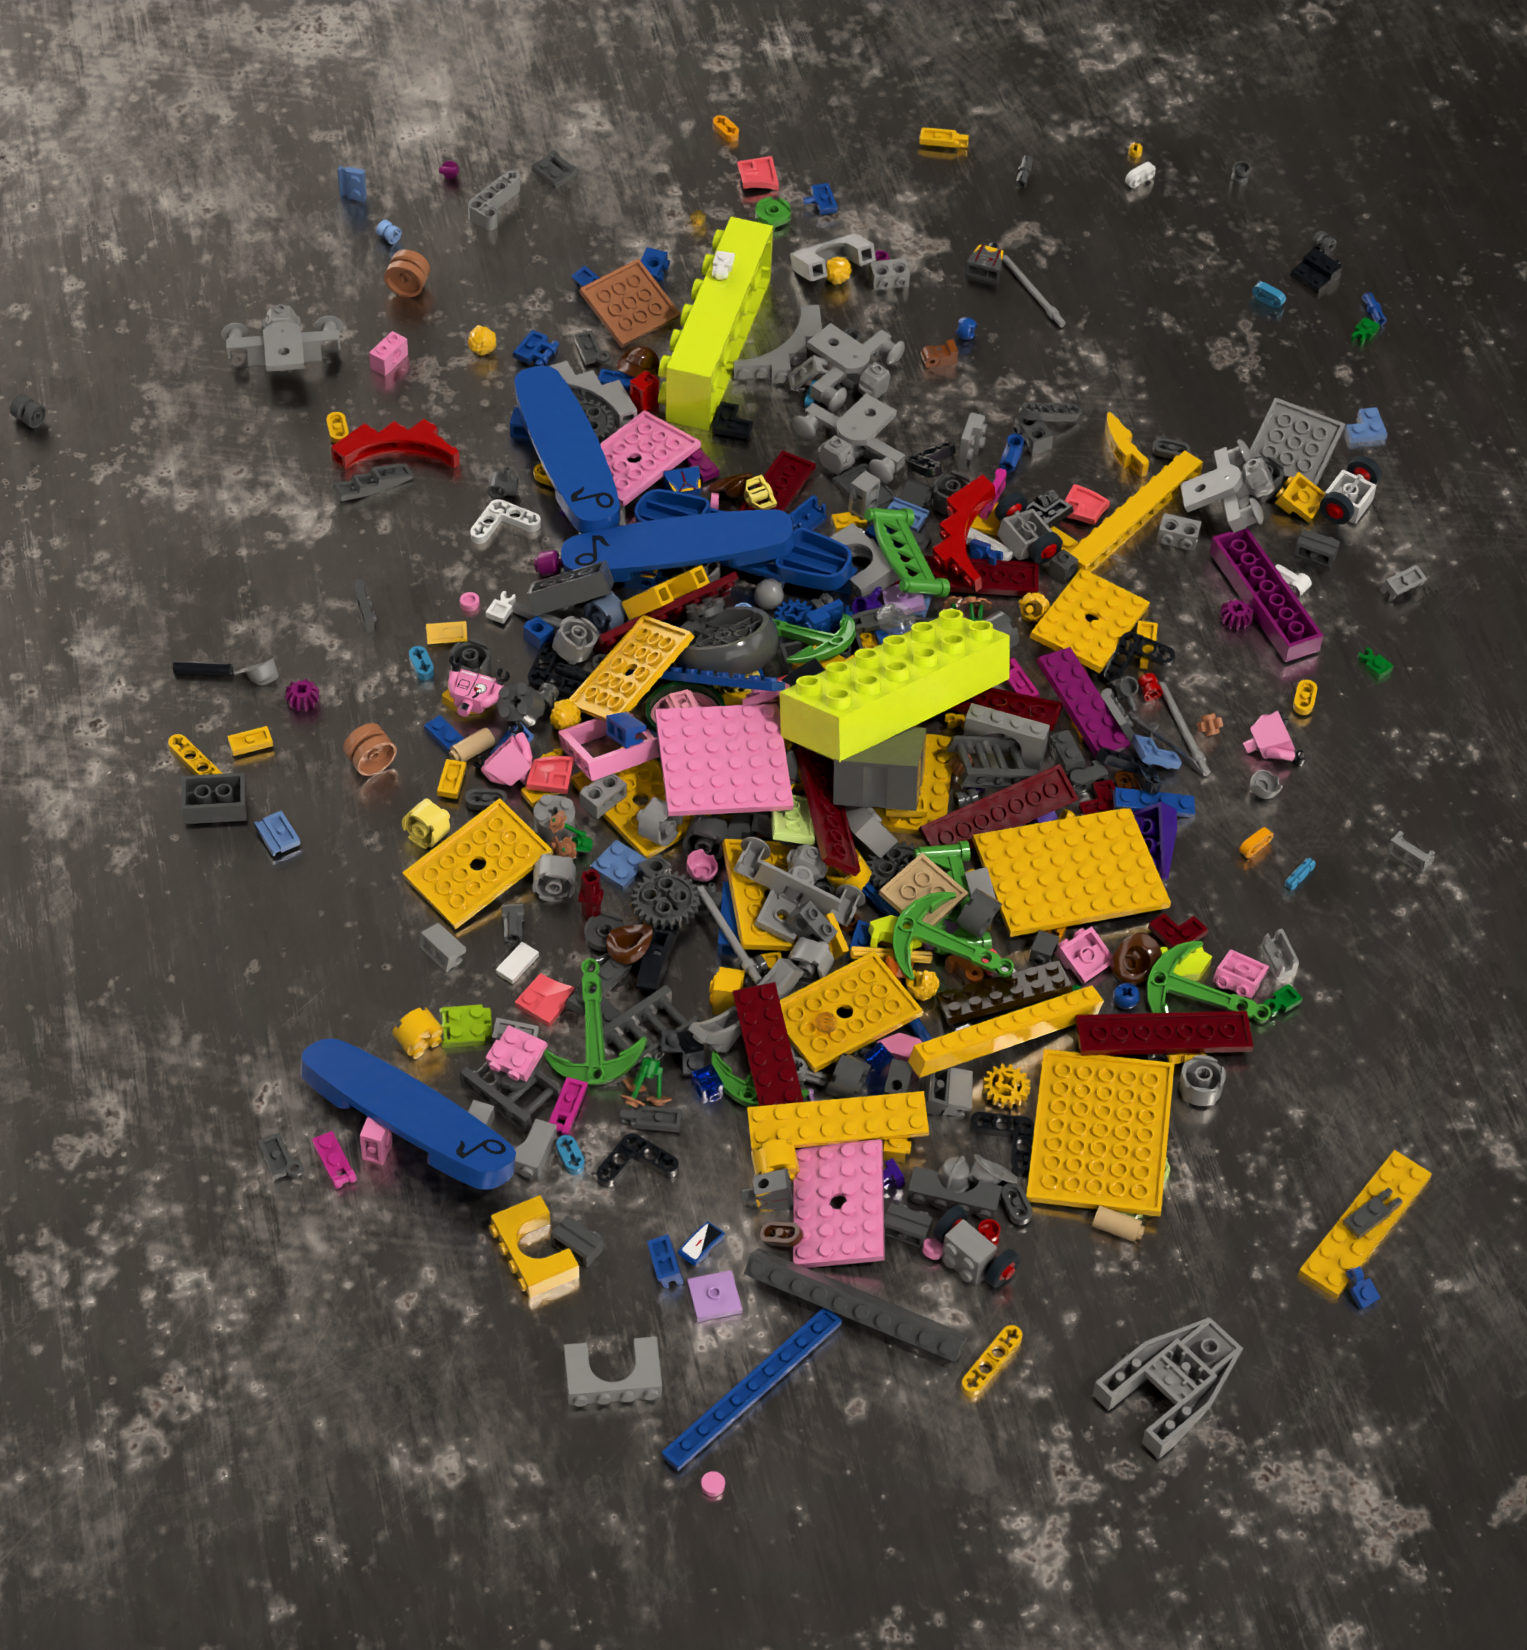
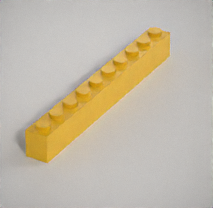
M1187 451L1176 455L1168 466L1165 465L1159 474L1154 475L1145 486H1141L1138 492L1133 497L1130 496L1124 505L1117 507L1110 517H1106L1098 528L1095 527L1091 531L1089 536L1082 538L1074 549L1072 548L1068 551L1078 559L1076 574L1080 568L1089 572L1095 570L1182 492L1181 483L1201 475L1203 461Z
M1093 985L916 1044L912 1049L908 1062L920 1078L1075 1025L1076 1015L1098 1014L1104 1000Z

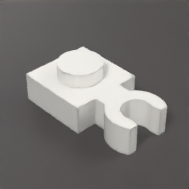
M503 591L500 595L501 600L494 599L487 609L486 618L504 624L513 611L512 605L516 602V595L513 594L511 598H506V591Z

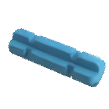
M1306 858L1303 864L1291 874L1292 876L1286 879L1285 886L1290 890L1295 889L1298 886L1297 884L1315 868L1316 862L1311 858Z

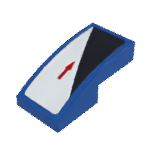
M707 1221L691 1235L678 1250L677 1254L696 1266L708 1257L713 1247L724 1239L725 1233Z

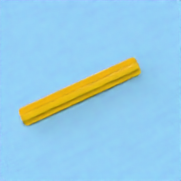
M852 946L850 949V957L852 959H859L875 951L883 961H885L886 955L896 961L893 948ZM913 950L911 961L914 963H931L933 954L931 951Z

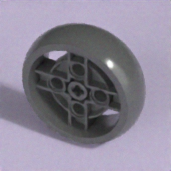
M755 607L724 608V611L707 618L705 616H698V620H689L679 627L690 631L694 638L688 647L679 654L675 664L677 667H682V671H685L686 668L698 669V673H701V670H713V674L716 675L717 672H729V676H733L734 673L747 675L762 668L773 659L778 649V629L773 619L765 611Z

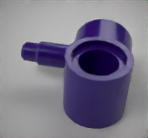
M877 586L871 594L865 597H857L852 603L853 613L857 614L858 612L883 607L877 600L882 588Z

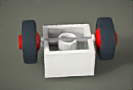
M1357 456L1348 464L1347 471L1342 469L1326 490L1320 502V511L1327 520L1339 525L1346 524L1348 521L1354 524L1357 523L1373 501L1376 484L1381 478V469L1378 464L1369 457Z

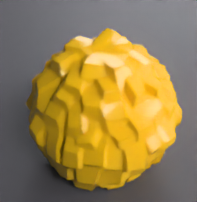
M837 256L827 260V277L825 278L829 282L837 285L849 279L852 269L847 259Z
M478 325L470 332L468 346L477 355L485 356L496 348V335L487 327Z
M1027 593L1019 600L1021 618L1029 623H1038L1049 610V601L1040 593Z
M569 699L554 702V709H552V714L550 715V724L555 729L561 731L578 725L581 722V711L574 702Z
M912 970L915 979L911 981L907 977V991L916 1000L927 1001L936 994L940 981L933 971L928 972L924 970V972Z

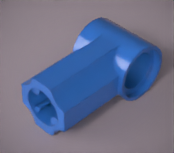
M1014 433L1007 438V444L999 463V467L1006 470L1007 473L1015 471L1019 457L1022 455L1024 438L1021 435Z

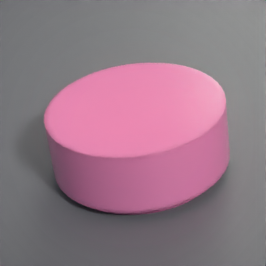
M711 492L710 508L718 509L719 494Z
M467 592L461 595L460 607L464 611L472 612L479 608L480 600L477 594Z
M927 1238L922 1246V1252L930 1259H941L944 1244L936 1238Z
M715 1471L706 1473L701 1480L702 1491L710 1497L719 1496L725 1489L724 1477Z

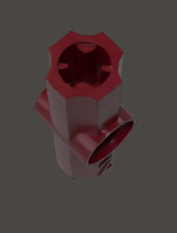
M594 869L583 872L581 876L578 902L581 903L582 916H584L585 921H588L592 916L595 918L601 914L604 889L601 888V876Z

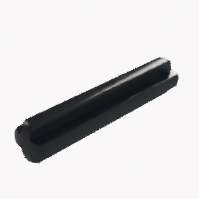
M173 662V673L231 676L233 665L226 663Z

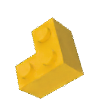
M719 968V972L711 980L709 989V1005H713L712 1014L720 1015L735 1005L733 991L744 988V970Z

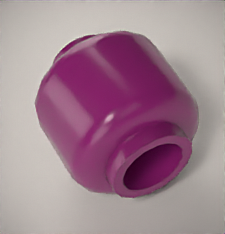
M556 550L541 551L534 558L535 571L543 577L559 575L561 568H563L562 558Z

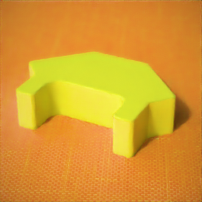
M889 915L870 921L868 933L871 935L870 947H877L880 941L893 944L894 927L899 917ZM909 925L903 926L904 929L911 928ZM916 939L911 941L909 948L911 949V955L913 949L922 946L921 941Z
M1167 947L1160 948L1162 954L1168 951ZM1200 947L1191 953L1181 964L1177 963L1173 973L1192 981H1199L1210 966L1212 956L1204 952L1203 947Z

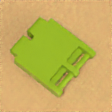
M483 1004L442 1007L439 1009L440 1015H442L443 1048L486 1045V1041H491L493 1035L491 1008H483ZM446 1015L449 1016V1023H447Z

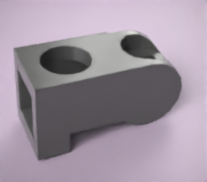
M1096 759L1092 761L1091 767L1083 770H1073L1069 781L1075 793H1083L1092 790V783L1108 780L1109 773L1104 765Z

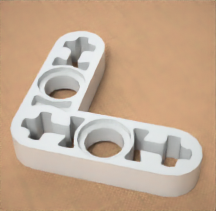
M495 499L490 502L470 530L472 542L483 544L489 539L501 521L529 532H535L541 527V518L537 513L504 500ZM513 513H517L520 516L517 518H512L510 515ZM487 519L494 521L491 524L484 523Z

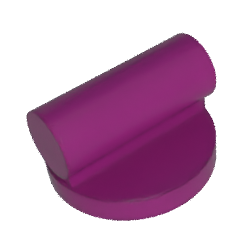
M452 160L444 162L442 167H439V174H443L449 179L455 178L459 173L457 163Z

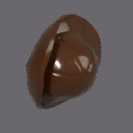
M639 346L627 351L618 360L616 367L620 372L635 378L646 370L652 375L657 376L660 363L657 354L652 349Z
M744 472L719 479L709 485L708 491L712 493L722 492L731 498L742 497L745 491L746 480L754 478V475L750 472Z
M634 924L615 928L607 936V951L618 963H634L642 958L648 950L653 937V928L648 924Z
M1140 932L1129 936L1118 946L1111 959V971L1114 978L1122 983L1143 984L1148 981L1152 967L1162 956V951L1156 940L1146 933Z

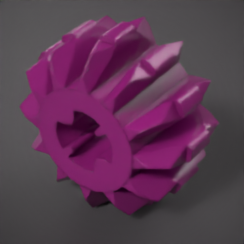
M1235 598L1234 601L1228 599L1226 603H1223L1219 617L1222 620V626L1228 625V629L1235 628L1238 631L1239 628L1245 630L1247 626H1250L1254 613L1249 603L1245 604L1244 600L1238 601Z
M298 678L296 683L291 681L290 686L286 687L285 701L289 704L290 709L296 708L297 712L300 710L307 712L308 708L314 709L315 704L319 702L320 693L314 681L309 682L307 678L304 681H300Z

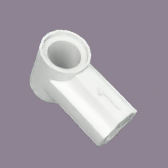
M1277 564L1275 566L1297 598H1300L1311 587V579L1306 574L1299 573L1297 575L1282 565Z

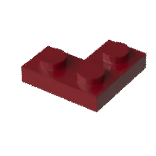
M1112 779L1092 783V790L1096 799L1079 802L1078 808L1081 815L1115 810L1113 801L1115 786Z
M1163 913L1148 925V929L1170 949L1185 942L1198 941L1208 934V928L1195 916L1178 926Z

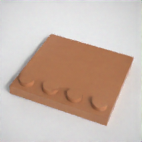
M639 258L581 287L579 290L581 296L621 348L679 319L681 316L679 310Z

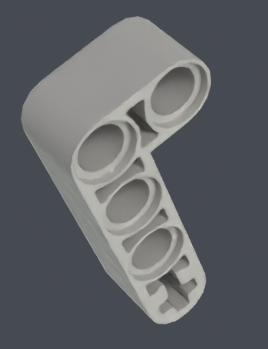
M515 170L505 172L468 201L469 219L486 230L496 229L498 227L497 209L520 192V173Z

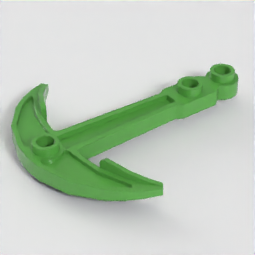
M842 614L840 629L835 634L773 619L779 636L811 644L800 652L787 657V663H807L814 658L818 661L831 658L843 653L856 637L855 622L847 614Z
M955 892L931 893L913 901L901 913L895 924L892 944L895 959L901 971L911 981L915 979L911 966V949H909L913 939L967 959L972 964L987 971H996L1001 977H1008L1013 973L1014 964L1010 959L1001 958L997 953L969 944L922 921L928 912L932 914L941 905L956 898ZM909 925L911 928L904 929L903 926ZM982 959H987L989 962H988V963H982L981 960H982ZM1006 967L1008 968V971L1003 972L1001 968Z
M1191 941L1176 945L1163 953L1152 967L1147 981V1003L1151 1013H1168V1004L1164 1003L1166 993L1169 992L1223 1008L1226 1011H1239L1237 1006L1241 1005L1244 1007L1243 1011H1247L1248 1019L1254 1018L1259 1023L1266 1022L1271 1015L1270 1008L1265 1004L1257 1005L1254 1000L1236 994L1230 995L1173 973L1177 963L1181 964L1192 952L1203 946L1202 941ZM1155 978H1160L1162 983H1156ZM1262 1012L1265 1017L1260 1018L1257 1013Z
M588 958L581 965V970L584 973L582 977V993L585 1002L586 1063H573L568 1059L554 1055L548 1049L544 1051V1055L549 1064L559 1074L566 1078L569 1077L587 1082L589 1086L607 1084L624 1076L638 1062L645 1049L647 1038L642 1037L632 1047L619 1053V1058L606 1061L600 1005L602 1000L601 978L598 975L600 964L595 959ZM595 965V970L589 972L590 966ZM596 986V991L590 993V989ZM600 1071L601 1076L596 1079L595 1074Z
M712 1051V1070L722 1091L743 1106H759L751 1072L745 1080L732 1074L731 1067L720 1058L717 1051ZM808 1089L801 1090L803 1099L810 1094Z

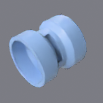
M386 219L381 221L376 228V234L381 238H385L390 244H395L402 234L400 228L393 226Z

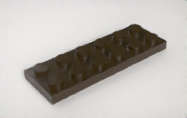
M1055 961L1014 972L1008 977L999 976L962 987L948 989L936 993V997L948 1025L1070 993L1073 990L1072 984L1060 961Z

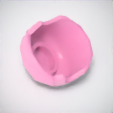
M703 849L692 851L688 855L686 869L692 879L699 882H708L717 875L718 863L714 859V855H707Z

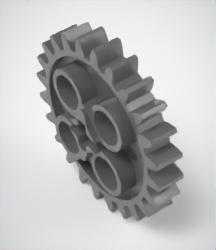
M577 398L583 411L586 412V416L598 441L603 442L605 438L607 439L610 437V434H613L614 415H611V410H607V405L601 406L600 401L595 404L594 399L587 402V399L584 398L583 402H580Z
M906 841L902 845H899L897 842L881 859L874 852L873 855H869V861L866 863L872 871L869 882H872L873 887L879 886V891L914 860L913 850L917 849L914 848V843L906 846Z
M669 870L664 875L661 871H658V876L650 873V879L643 877V883L637 882V888H633V895H631L632 910H634V916H638L639 922L645 920V924L650 925L652 923L655 929L659 925L662 930L666 926L673 930V925L675 924L681 928L682 921L688 924V917L694 919V912H698V906L700 905V894L697 890V885L692 884V879L686 880L685 874L678 877V871L673 875H670Z

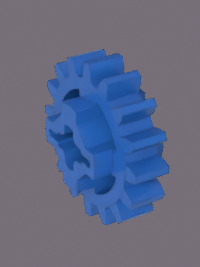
M789 599L788 604L782 602L781 607L777 606L776 612H774V619L804 627L805 616L813 611V605L807 606V601L800 603L799 599L796 602Z

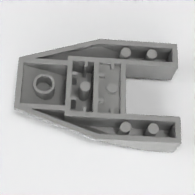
M1209 1317L1143 1342L1095 1382L1093 1396L1109 1411L1147 1379L1151 1381L1175 1404L1174 1407L1145 1430L1142 1444L1160 1459L1210 1409L1243 1348Z

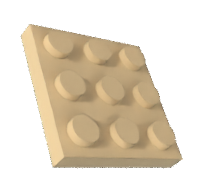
M921 853L879 890V895L901 914L913 901L928 894L955 892L956 898L941 905L932 914L928 912L922 920L935 927L967 898L968 892L927 856Z

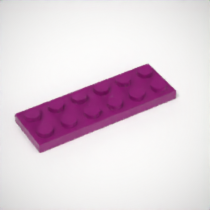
M1071 647L1038 657L1036 660L1038 666L1095 758L1101 747L1118 752L1128 749L1131 743Z

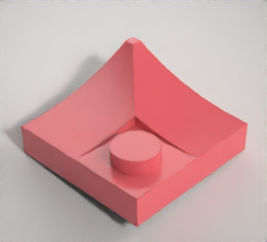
M772 156L737 162L743 189L768 188L776 191L779 190Z
M1076 484L1073 485L1065 499V502L1071 504L1074 510L1067 518L1093 525L1096 524L1103 512L1110 507L1109 500L1092 490Z
M550 756L534 759L527 779V789L568 794L574 767V757Z
M540 973L517 998L515 1007L550 1028L566 1007L567 999L575 992V987L560 983Z

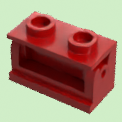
M646 370L630 381V399L637 409V414L644 410L647 412L651 411L653 404L659 407V379Z

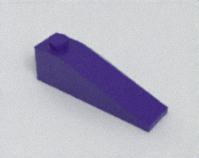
M1159 802L1133 812V815L1159 876L1164 881L1169 878L1177 833V813L1175 808Z

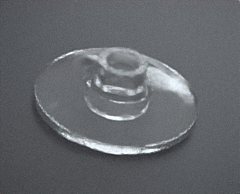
M891 602L879 609L877 623L884 632L890 635H902L910 631L911 626L916 623V615L907 605Z

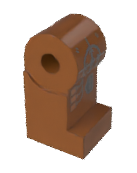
M953 339L946 340L944 345L926 346L920 352L924 365L927 368L957 364L958 350Z
M954 954L946 958L944 970L949 975L955 972L963 980L964 985L983 980L984 972L981 967Z

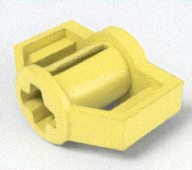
M762 475L746 480L744 497L749 506L756 510H768L776 507L777 502L773 496L772 489ZM760 484V487L748 490V487ZM764 499L769 501L760 505L756 503Z

